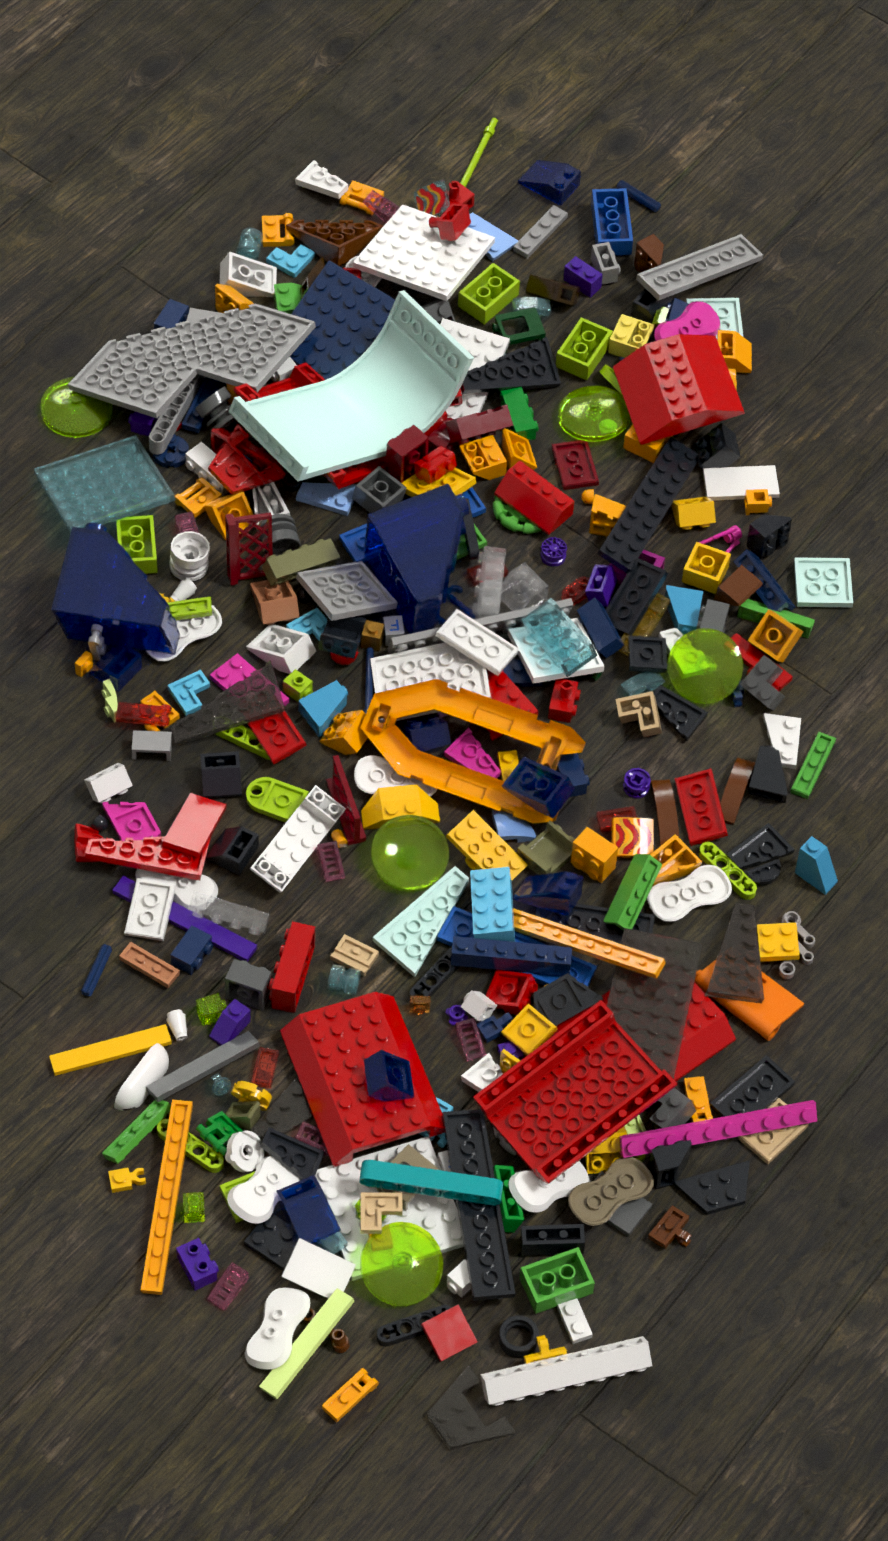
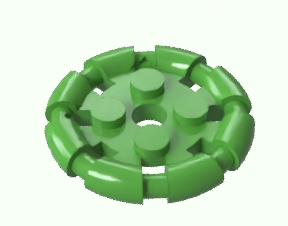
M496 495L494 496V515L505 528L513 532L520 531L523 534L541 531L540 528L508 504L504 505L503 503L505 502ZM519 521L525 522V525L518 524V523H519Z

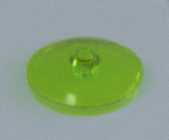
M74 377L65 378L52 384L45 391L41 399L43 421L52 431L62 436L79 438L93 435L108 424L113 414V404L69 390L68 384Z
M586 386L576 389L563 398L558 409L559 423L563 430L570 436L583 441L599 442L614 438L626 429L630 421V415L623 395L614 389L604 386Z
M710 628L696 629L683 635L672 647L668 657V675L676 691L687 700L699 704H712L727 698L737 688L743 673V659L736 643L725 633Z
M402 815L384 823L377 831L371 846V861L377 875L392 888L406 892H416L431 887L441 878L449 860L448 843L442 831L433 822L416 815Z
M394 1222L384 1225L381 1234H372L368 1238L360 1256V1271L365 1285L375 1297L390 1305L410 1306L423 1301L437 1288L443 1273V1257L438 1243L425 1229L408 1222Z

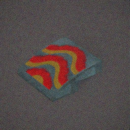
M444 179L426 185L414 192L416 208L419 211L438 217L450 206Z

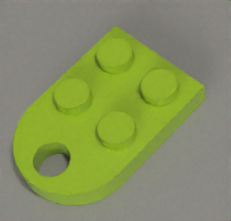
M261 777L252 781L247 787L246 800L249 807L254 811L286 823L307 797L309 791L270 777ZM258 789L262 791V793L259 795H254L252 791Z

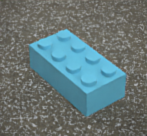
M510 868L471 870L474 938L515 942Z

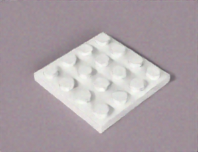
M578 618L508 629V636L512 644L519 648L517 654L532 683L604 672V664Z

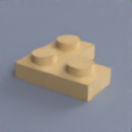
M361 1192V1234H381L382 1215H402V1193Z

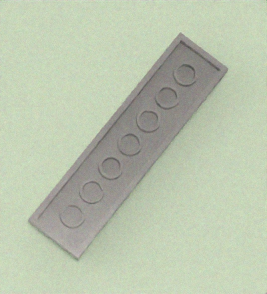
M740 234L637 274L636 280L659 301L761 261L763 254Z

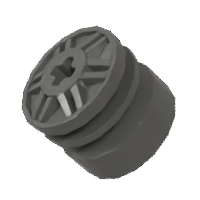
M225 386L195 408L201 418L210 415L211 419L206 425L210 426L215 422L216 426L213 428H227L236 421L229 413L231 404L228 405L227 401L232 395Z
M286 514L272 515L273 555H281L289 549L292 551L297 550L301 546L294 519ZM267 519L262 520L259 526L263 527L267 523ZM263 533L259 536V539L263 542L268 536ZM264 548L262 549L265 555L268 551Z

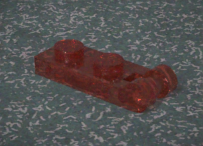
M119 702L116 722L168 726L170 722L168 716L171 714L172 707L167 704L157 706Z

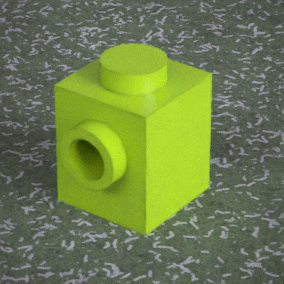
M296 669L283 680V692L297 702L313 693V681Z

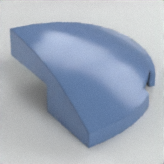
M492 811L494 827L497 834L503 840L517 839V843L533 841L536 838L534 830L527 821L513 817V814L505 811Z

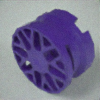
M556 537L546 539L541 546L540 556L543 563L552 567L563 564L566 559V543Z
M641 768L629 770L625 774L623 783L626 795L635 799L645 797L650 790L651 780L649 773Z

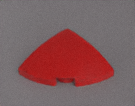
M75 824L76 861L97 862L85 859L89 839L104 838L98 834L99 831L82 824Z

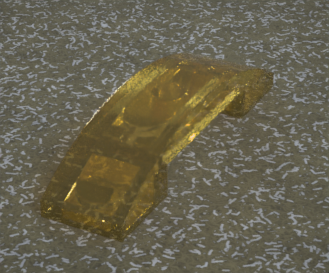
M657 593L632 636L649 637L665 613L670 599ZM624 633L621 640L625 646L618 651L628 656V636L630 635Z

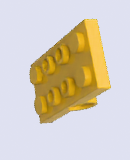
M474 810L446 835V838L466 857V864L472 870L509 867L511 879L514 880L528 866Z

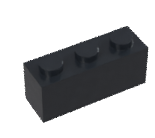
M584 1224L521 1226V1256L557 1255L579 1247L581 1254H584Z

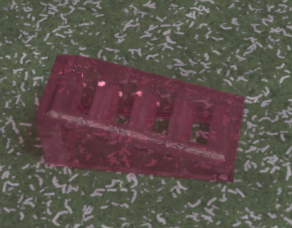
M371 190L363 200V203L385 223L400 208L374 190Z
M192 512L175 516V525L179 534L191 531L199 533Z
M337 841L318 844L316 849L326 882L344 879L345 874ZM333 851L332 854L324 855V852ZM333 857L335 858V860H332V861H327V862H326V860H325V859H328V858H333ZM337 864V867L327 868L328 865ZM339 871V874L329 876V872Z
M475 1018L455 1023V1030L466 1060L471 1061L486 1056ZM472 1028L471 1031L462 1032V1029ZM474 1034L475 1037L465 1040V1036ZM477 1042L476 1045L467 1047L468 1043ZM477 1048L480 1050V1052L474 1054L469 1053V1051Z
M303 1121L295 1139L324 1151V1155L329 1156L324 1142L321 1145L318 1144L319 1139H322L318 1128ZM311 1136H315L314 1141L310 1140Z
M231 1262L207 1300L225 1311L248 1281L249 1273ZM230 1280L235 1284V1286L231 1285L227 1281ZM224 1287L227 1290L231 1291L230 1294L224 1291L222 1288ZM217 1294H220V1295H222L223 1297H225L226 1300L224 1301V1300L220 1299L219 1297H217L216 1295H217Z

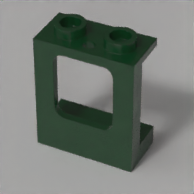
M536 307L495 315V321L492 323L494 334L497 333L499 336L509 338V345L535 339L538 342L546 337V332ZM520 317L525 319L529 331L513 335L505 333L502 321Z

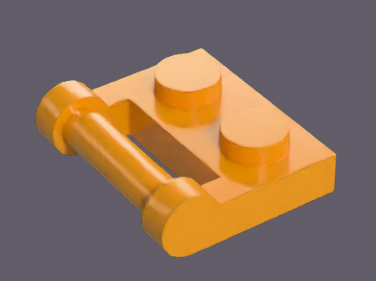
M352 181L348 191L341 197L340 204L345 206L347 204L373 215L384 197V191Z
M291 213L262 216L263 247L292 246L294 244L292 233L286 229V225L293 222V215ZM280 224H285L284 238H280Z
M200 477L196 480L195 484L184 492L173 496V500L191 516L196 518L206 511L204 505L221 498L222 494L203 477ZM201 488V490H200L199 492H197V493L194 494L192 497H190L189 499L186 500V498H188L190 495H192L193 493H195L196 491H198V490Z

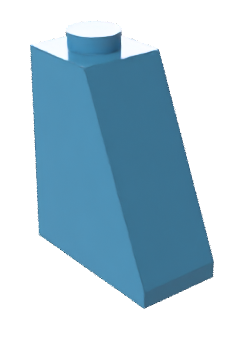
M667 585L665 602L674 628H677L685 637H695L703 591Z
M336 680L298 700V711L318 737L323 735L324 731L332 724L333 718L346 706L348 691L345 686H341Z
M811 836L799 850L795 874L826 895L838 880L827 846Z

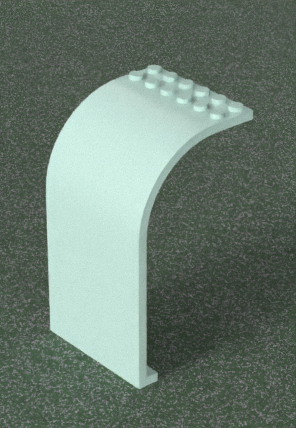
M403 290L399 291L390 314L377 338L345 370L318 383L247 402L240 396L234 397L229 413L297 481H301L386 456L388 441L397 437L404 429L415 425L425 433L443 415L454 400L474 357Z

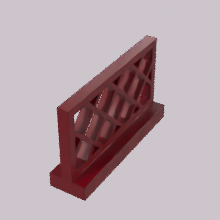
M271 512L240 517L226 514L227 575L230 584L236 585L238 580L266 576L264 571L258 568L265 563L267 557L273 555ZM267 519V523L263 527L257 525L260 520ZM239 523H249L244 530L239 527ZM253 527L259 530L254 536L248 533ZM264 533L268 537L261 542L257 538ZM246 536L249 540L243 545L239 541ZM253 542L259 545L254 551L248 548ZM264 548L268 552L261 557L258 553ZM247 551L250 555L244 560L240 555ZM256 557L259 561L254 566L248 563ZM245 565L250 568L248 572L240 573V570Z
M339 755L333 756L332 778L326 779V785L330 797L346 808L338 820L347 840V845L365 842L366 835Z

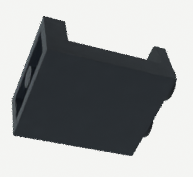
M355 616L331 621L328 617L325 629L320 636L318 649L355 658L362 639L366 618Z

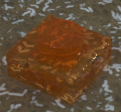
M410 996V1012L416 1014L430 1013V996Z

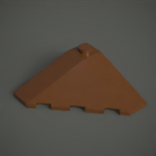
M295 220L286 225L287 230L318 256L323 257L324 261L328 262L330 260L338 266L348 262L359 253L384 227L371 220H364V223H353V220H339V223H329V220H315V223H304V220Z

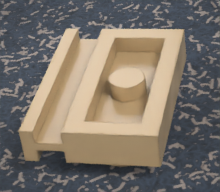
M344 934L335 951L330 955V960L365 977L366 972L377 959L379 951Z

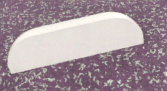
M159 1043L153 1045L123 1083L115 1099V1109L124 1111L123 1109L139 1107L149 1095L146 1086L161 1079L166 1073L169 1066V1057L162 1045Z

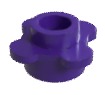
M453 1005L451 1008L446 1009V1015L449 1016V1023L451 1025L468 1021V1016L465 1015V1010L461 1008V1005Z

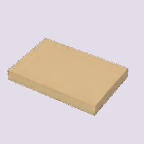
M778 1098L768 1108L784 1106L787 1104L783 1102L780 1098ZM809 1123L738 1136V1139L765 1163L769 1164L809 1126Z

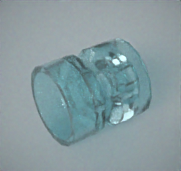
M254 228L242 230L237 254L257 260L263 241L262 233Z
M333 964L327 989L338 992L343 989L344 993L356 995L361 970L353 968L345 970L344 966Z

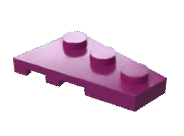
M469 728L444 751V756L455 764L494 778H498L501 774L498 766L489 754L485 753L481 747L482 745L474 738Z

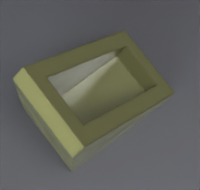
M258 1101L233 1102L226 1115L238 1127L246 1131H252L261 1117L260 1103Z

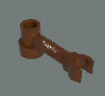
M309 1309L310 1315L312 1317H304L303 1319L304 1323L307 1325L316 1315L313 1309ZM332 1329L328 1336L332 1340L333 1349L338 1353L346 1352L350 1346L348 1337L342 1329Z

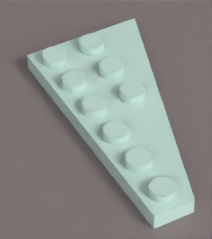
M454 866L374 935L373 942L415 977L434 945L437 935L453 906H456L465 890L469 877Z

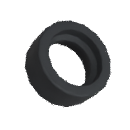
M515 1315L509 1317L500 1327L499 1344L501 1349L513 1358H523L526 1355L532 1354L538 1345L536 1337L539 1336V1330L537 1325L526 1316ZM514 1327L527 1329L531 1334L529 1344L522 1347L510 1344L506 1338L508 1330Z

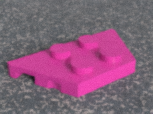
M145 802L102 803V807L120 841H125V838L143 840V837L161 836V831Z

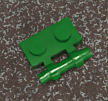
M221 1111L207 1119V1128L199 1124L196 1130L204 1141L207 1140L213 1146L214 1151L220 1152L225 1157L227 1153L226 1146L231 1135L242 1132V1130Z

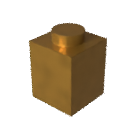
M366 620L362 632L361 648L367 649L371 647L374 651H380L384 638V624Z

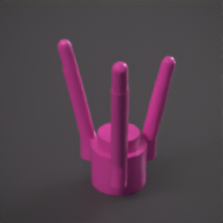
M734 525L699 543L706 544L723 537L727 543H732L725 551L730 553L735 546L740 544L738 539L742 538V531L738 526Z

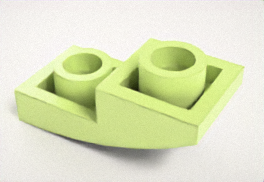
M110 679L103 681V690H101L105 699L104 711L107 717H111L115 723L118 721L117 695Z

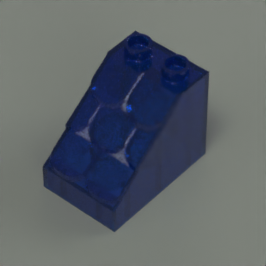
M449 484L368 514L363 554L377 579L398 602L395 610L398 616L402 615L403 624L409 634L434 629L438 625L441 604L446 603L450 575L455 571L460 536L466 534L463 517L469 515L468 503L462 494L455 496Z
M87 523L85 528L72 527L51 609L66 638L88 642L89 637L92 635V625L98 624L103 626L101 634L106 645L176 654L180 632L177 628L178 624L171 614L168 603L147 581L148 576L133 562L127 551L108 533V529L98 523ZM113 621H120L119 625L113 624Z

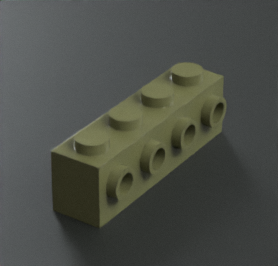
M331 538L327 540L320 539L312 545L308 546V544H305L297 550L292 551L289 549L281 555L267 557L262 569L270 585L274 586L295 579L297 572L335 566L340 556Z

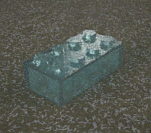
M552 598L521 619L529 635L566 677H569L598 656L590 640Z

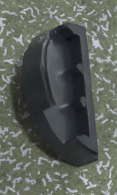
M777 859L744 873L757 885L771 884L780 875L781 863Z

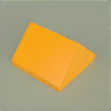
M504 428L502 430L501 447L508 469L513 467L518 461H521L532 470H535L537 465L529 440Z

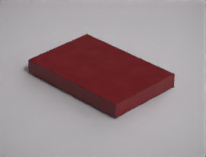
M587 439L552 444L551 449L563 490L599 485V479Z

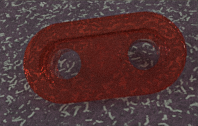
M583 576L576 579L563 589L561 599L572 598L573 605L579 603L587 597L585 590L590 578Z

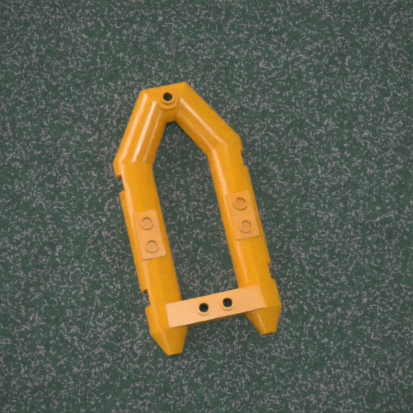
M438 679L375 693L360 727L398 775L408 779L414 778L422 781L425 785L499 812L501 810L513 814V817L532 824L556 821L559 810L545 797L561 755L582 753L586 744L569 726L550 720L549 724L537 720L538 715L463 688L456 691L448 688L447 682ZM436 710L542 748L528 786L524 789L419 751L395 725L396 719ZM383 718L385 722L380 723L378 720ZM544 766H549L550 769H549V770H544L543 767H544ZM542 783L543 786L539 788L536 784Z

